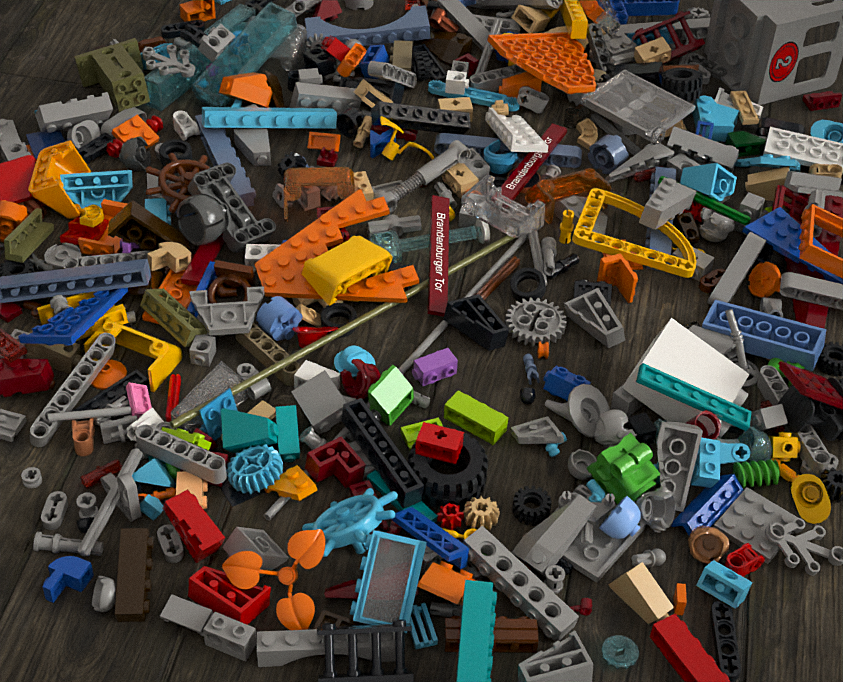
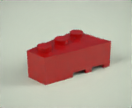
M187 489L165 501L162 509L195 563L219 551L225 537L200 506L194 494H191Z
M203 566L189 578V598L199 605L211 609L213 613H220L247 625L264 611L270 603L271 587L264 585L262 588L255 585L250 589H240L230 582L225 572Z

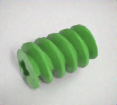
M769 459L766 462L763 460L758 462L750 461V463L745 461L742 464L735 462L733 465V474H735L742 488L746 487V482H748L750 487H753L754 481L760 487L762 486V480H764L766 486L770 485V480L773 481L774 485H778L780 472L776 460Z

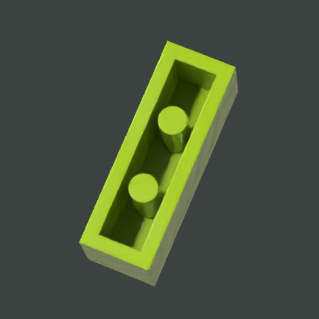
M459 390L444 406L445 419L492 445L507 431V416Z

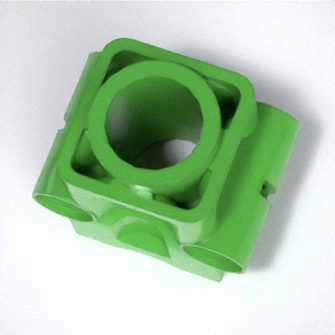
M632 433L623 437L618 445L609 447L597 456V462L587 467L588 472L592 474L595 481L605 491V495L609 493V495L613 494L615 496L614 501L617 505L626 496L634 502L637 501L639 496L644 492H649L656 485L654 481L661 475L650 461L653 457L650 447L645 443H639Z

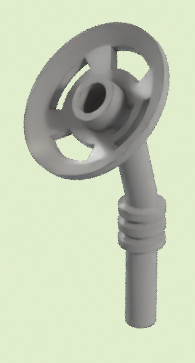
M733 309L725 311L731 329L730 336H733L731 339L734 340L733 344L736 345L738 357L732 358L730 361H738L735 364L753 376L752 379L746 380L742 388L751 387L757 383L760 372L755 364L746 360L743 346L744 338L740 334L742 331L738 328Z

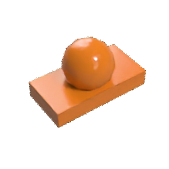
M309 132L307 148L322 150L325 147V151L334 149L335 152H339L341 135Z

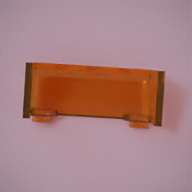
M348 167L287 169L284 173V220L288 221V201H296L301 197V186H337L338 196L343 200L355 193L353 171Z
M587 168L539 181L526 191L525 200L548 224H552L555 199L585 191L589 194L591 189L594 188L610 192L611 185L594 169ZM603 203L602 207L607 209L608 204Z

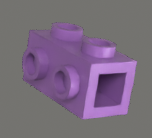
M449 348L414 360L413 377L422 386L457 374L458 360Z

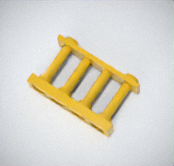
M95 292L80 293L66 298L68 301L67 305L74 309L79 306V301L94 298L93 294ZM50 304L37 308L42 325L48 323V319L55 316L54 309L51 308ZM113 305L104 316L100 317L77 340L92 336L103 323L115 322L121 325L128 323L124 305Z

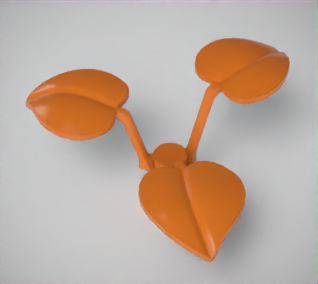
M304 530L295 533L290 538L287 549L289 555L296 560L292 567H283L279 572L261 570L262 558L252 551L235 553L223 563L222 568L230 582L240 589L254 587L259 582V574L278 576L282 584L288 585V598H283L277 603L276 613L279 621L289 630H308L315 614L314 602L311 597L304 593H297L292 596L293 583L298 579V572L296 570L298 563L305 569H311L322 560L325 551V535L323 530Z

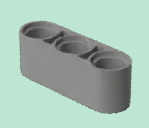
M136 107L125 109L103 123L101 134L107 133L114 137L111 134L112 129L136 115L145 122L147 115Z

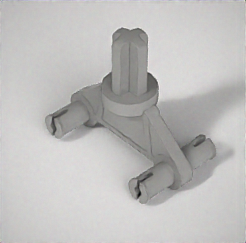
M564 491L559 497V509L572 500L569 491H567V494ZM608 493L601 503L591 502L597 508L580 531L581 544L590 545L593 543V527L596 526V522L606 514L608 515L615 506V496L613 494L609 496Z

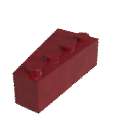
M0 358V395L9 397L16 392L28 394L48 390L55 376L48 359Z

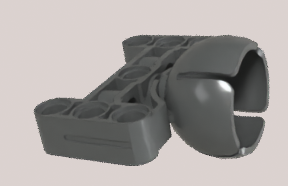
M226 162L194 174L190 181L188 191L192 196L185 198L177 208L178 218L197 212L178 220L182 234L190 243L206 245L215 241L223 233L222 238L232 252L238 253L246 250V244H260L269 240L275 231V222L269 218L257 221L230 184L236 174V168L233 164Z

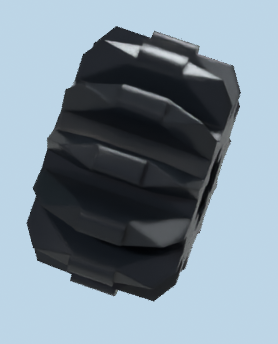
M291 152L289 155L285 154V158L281 159V163L278 164V172L284 180L294 182L295 179H298L302 167L306 168L307 163L300 154Z
M833 467L830 470L825 469L819 479L826 488L830 502L836 500L840 503L843 500L842 469L838 471Z

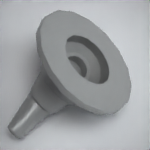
M588 384L574 387L569 394L568 402L558 403L548 399L545 402L547 408L571 421L580 433L594 438L599 415L610 410L603 394L597 388Z

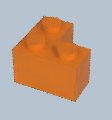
M193 0L179 4L180 16L184 22L193 20L207 21L216 18L214 0Z

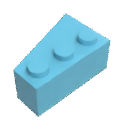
M700 96V98L694 100L695 110L692 112L695 127L697 126V121L714 123L711 140L726 142L727 133L733 132L734 125L711 96ZM700 125L699 134L702 135L703 125ZM710 126L706 127L705 138H708Z

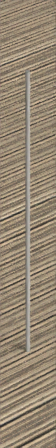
M547 207L535 220L537 228L551 214L552 209L550 207ZM527 229L464 298L475 295L529 238ZM443 320L398 368L402 375L413 365L414 360L418 359L449 325L448 322ZM368 401V402L366 403V405H367L368 408L370 409V404H369V401ZM346 426L333 440L341 436L344 439L347 437L346 435L349 431ZM305 469V470H304V473H305L308 477H310L311 475H310V474L308 473V471ZM281 496L264 514V518L270 521L290 497Z

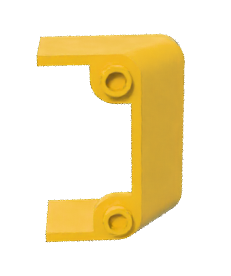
M115 322L103 323L84 343L86 353L100 334L110 333L115 337L116 344L156 359L148 368L151 392L157 390L182 360V350L180 347Z

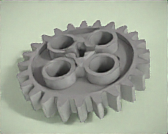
M530 297L529 301L522 299V303L516 301V305H511L510 309L507 310L505 325L509 329L508 333H512V338L518 337V342L524 340L525 345L528 342H531L532 346L538 342H548L550 344V341L555 343L556 338L561 339V335L565 333L566 316H563L564 311H559V306L553 307L554 302L548 304L547 299L541 302L539 298L533 301Z

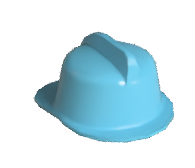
M819 120L812 125L811 136L843 143L842 123Z
M355 345L345 348L334 358V365L339 373L346 369L351 372L352 377L356 376L359 371L351 363L353 359H361L365 363L375 365L372 355Z

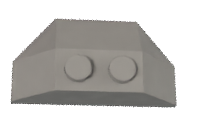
M573 195L553 202L548 207L552 209V212L561 221L563 211L567 210L566 215H568V210H572L574 212V232L587 198ZM601 210L593 232L605 235L608 217Z

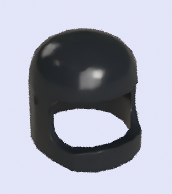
M349 107L337 116L336 126L343 135L350 138L356 134L357 129L361 126L364 115L360 109Z

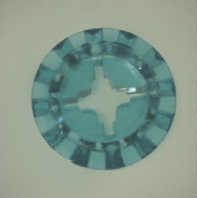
M611 636L605 640L602 646L603 658L607 660L608 665L616 666V669L624 667L627 670L629 666L635 665L639 656V650L635 642L625 636ZM625 649L624 655L615 656L616 651L620 652Z

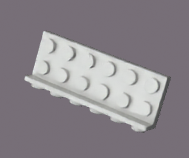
M489 107L485 120L511 152H548V145L521 116L512 115V117H506L505 115H498L493 108Z
M770 127L764 154H771L773 158L791 156L790 159H795L801 165L809 167L813 164H838L843 168V143Z

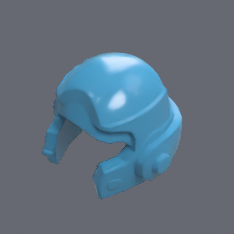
M498 139L484 149V160L489 164L491 172L506 174L513 168L514 163L518 160L517 152L511 151L506 154H495L501 146Z

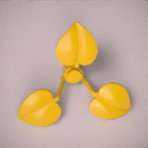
M380 117L381 125L391 126L394 130L390 141L381 154L393 161L397 153L401 154L407 147L412 146L423 150L432 160L434 159L429 150L414 142H408L399 149L400 145L393 140L397 130L402 133L404 131L387 118Z

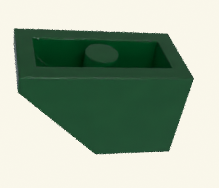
M745 131L727 133L725 145L736 147L739 150L738 157L763 154L766 141Z

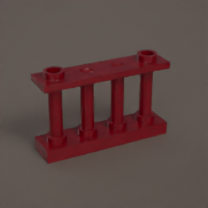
M681 11L675 17L649 28H640L635 31L632 37V41L640 39L641 43L645 44L648 42L645 37L646 35L653 33L655 38L658 39L662 37L659 30L666 27L676 47L675 50L671 51L670 60L665 63L701 49L705 44L703 38L699 40L694 38L686 18L690 15V11L685 13ZM679 21L689 40L685 46L681 44L672 24Z

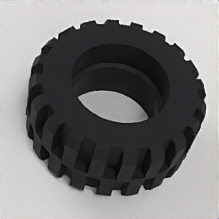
M464 433L463 447L456 464H454L462 468L463 471L452 475L441 474L432 469L435 465L449 462L415 454L416 442L412 445L408 455V464L424 485L421 501L425 504L428 502L430 506L435 508L437 506L444 507L449 503L461 507L463 504L465 506L467 501H471L472 497L477 499L480 493L483 492L487 478L488 458L483 446L479 445L475 438L471 439L469 434Z

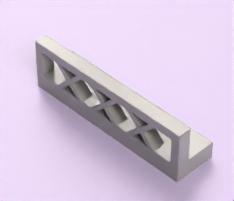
M793 171L787 172L784 186L792 191L811 194L812 191L818 190L823 191L826 196L832 195L843 198V191L839 190L842 178Z

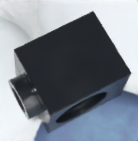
M642 413L628 417L626 428L628 430L633 429L635 434H637L635 436L637 441L646 445L654 443L657 429L648 415Z

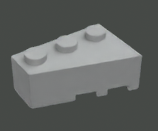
M599 288L564 303L567 317L607 348L625 341L623 326Z
M575 630L569 633V637L561 642L558 640L553 643V647L545 652L540 651L518 664V682H592L593 662Z

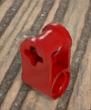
M746 543L727 556L724 566L744 577L750 572L756 571L764 563L765 558L762 555L759 556L752 549L750 543Z

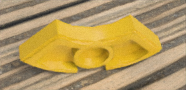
M93 204L80 210L82 217L79 219L82 225L95 227L104 220L103 210L97 205Z

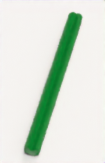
M660 176L658 184L662 182L665 176ZM699 192L695 194L693 201L743 225L749 224L751 217Z

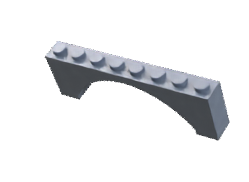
M426 6L410 7L411 9L398 20L370 29L342 28L329 24L320 19V17L305 18L307 42L309 41V36L314 38L315 33L317 37L322 33L323 38L330 35L334 36L343 44L349 39H357L363 46L394 43V40L414 41L430 39V24Z

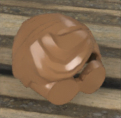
M704 525L694 528L688 539L691 555L696 560L707 564L712 562L711 558L718 562L723 554L728 551L730 545L729 539L724 533L714 527Z

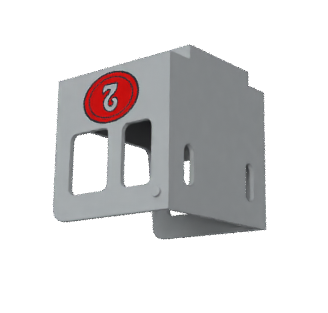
M714 0L704 53L707 55L708 62L710 60L718 64L713 69L723 67L727 70V74L722 76L721 80L732 91H746L749 98L758 105L827 88L835 82L843 57V0H830L832 1L831 3L819 6L812 5V3L824 0ZM838 21L835 35L831 40L803 47L806 32L810 28ZM830 51L824 74L821 77L793 84L798 63L802 58Z

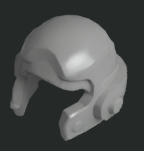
M704 207L702 209L700 217L704 219V224L700 225L699 228L701 236L710 242H720L726 239L729 232L735 228L734 220Z
M611 409L599 415L594 438L601 445H616L629 433H632L634 437L637 434H635L633 429L623 428L624 423L628 422V418L622 410Z
M661 486L656 488V491L644 492L638 497L636 505L641 512L640 520L649 525L654 532L661 533V531H666L673 523L676 509L675 497L667 487Z

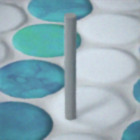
M131 407L47 414L48 422L130 415Z

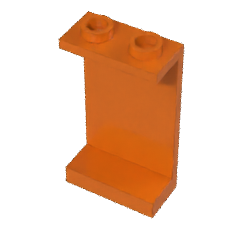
M103 199L101 207L104 219L110 221L127 203ZM108 224L99 241L79 237L78 243L82 254L92 256L117 254L121 250L120 240L122 238L108 236Z

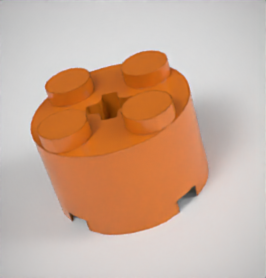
M6 200L0 201L1 242H4V239L29 216L25 206Z

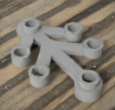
M173 44L167 46V53L170 58L155 53L152 47H145L142 52L148 70L159 68L160 75L181 73L183 77L194 75L195 66L189 63L188 50H181L179 52L183 64L177 62V49Z
M795 518L786 525L772 523L765 529L766 538L770 542L778 544L786 556L785 564L790 568L796 567L800 562V558L797 554L793 553L787 543L795 547L806 563V573L811 576L816 575L820 571V565L814 561L808 551L828 558L832 565L839 566L843 564L842 547L835 546L829 550L808 542L813 539L821 540L825 536L826 531L822 526L816 525L812 530L796 537L788 533L792 531L799 533L805 528L806 524L801 518Z

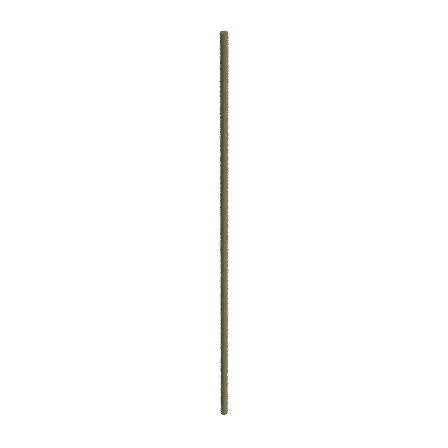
M515 230L448 268V276L521 236V232ZM429 279L405 291L407 299L428 288ZM383 303L230 388L232 395L238 394L399 303ZM219 395L170 421V426L175 429L200 415L199 410Z

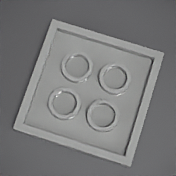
M746 487L714 524V528L724 533L731 542L739 547L750 543L752 549L759 556L762 555L765 558L764 562L769 564L780 550V547L766 538V527L772 523L786 525L798 517Z

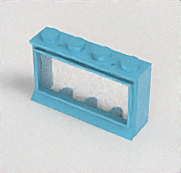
M373 530L372 534L367 535L365 547L369 548L367 557H362L360 570H364L363 578L357 580L355 592L359 593L357 602H352L350 615H354L353 621L370 625L392 624V620H406V623H409L427 542Z

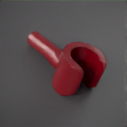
M582 598L580 605L569 607L574 612H580L582 615L587 616L592 612V599Z

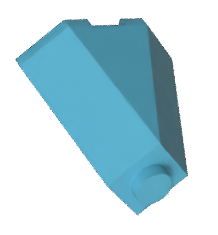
M718 163L683 168L680 184L721 202L726 196L734 193L737 177Z

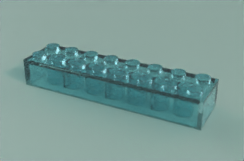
M269 2L192 84L195 98L212 107H225L232 98L219 93L223 77L250 72L256 73L297 28L295 14Z

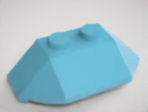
M132 170L60 174V179L64 184L63 189L72 202L79 204L81 209L93 204L102 208L101 202L103 199L122 202L133 188Z

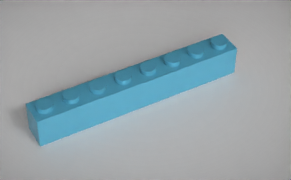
M202 107V125L205 128L336 129L337 112L333 108Z

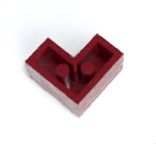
M342 436L308 452L305 469L316 482L334 474L345 488L362 481L366 467L364 461Z

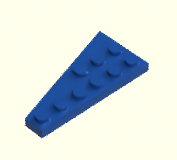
M781 207L743 228L742 232L748 235L752 232L767 240L766 243L772 245L773 250L796 263L800 261L807 265V269L812 272L815 270L821 273L827 281L843 284V278L799 258L800 250L798 248L801 243L799 239L802 231L800 229L801 225ZM813 237V245L829 252Z
M128 288L97 291L93 294L94 298L83 299L79 301L78 307L74 309L69 307L49 318L48 324L35 326L32 328L33 332L29 335L21 334L18 336L19 341L25 344L72 345L100 317L104 316L118 300L122 299L128 292Z

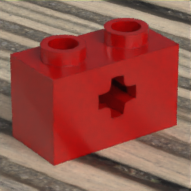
M331 35L325 37L321 43L323 45L321 48L340 62L350 51L349 47Z
M423 422L416 439L415 454L456 464L463 447L464 432Z

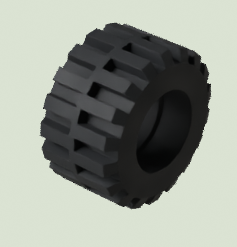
M690 68L669 69L662 74L661 88L685 101H693L701 96L703 75L699 71Z

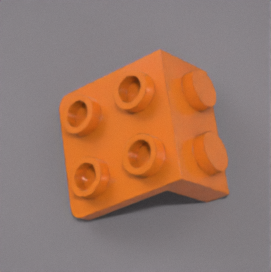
M621 253L601 258L597 282L605 281L608 284H612V286L616 285L628 303H632L636 283L638 282L637 274L633 272L628 261L624 259Z

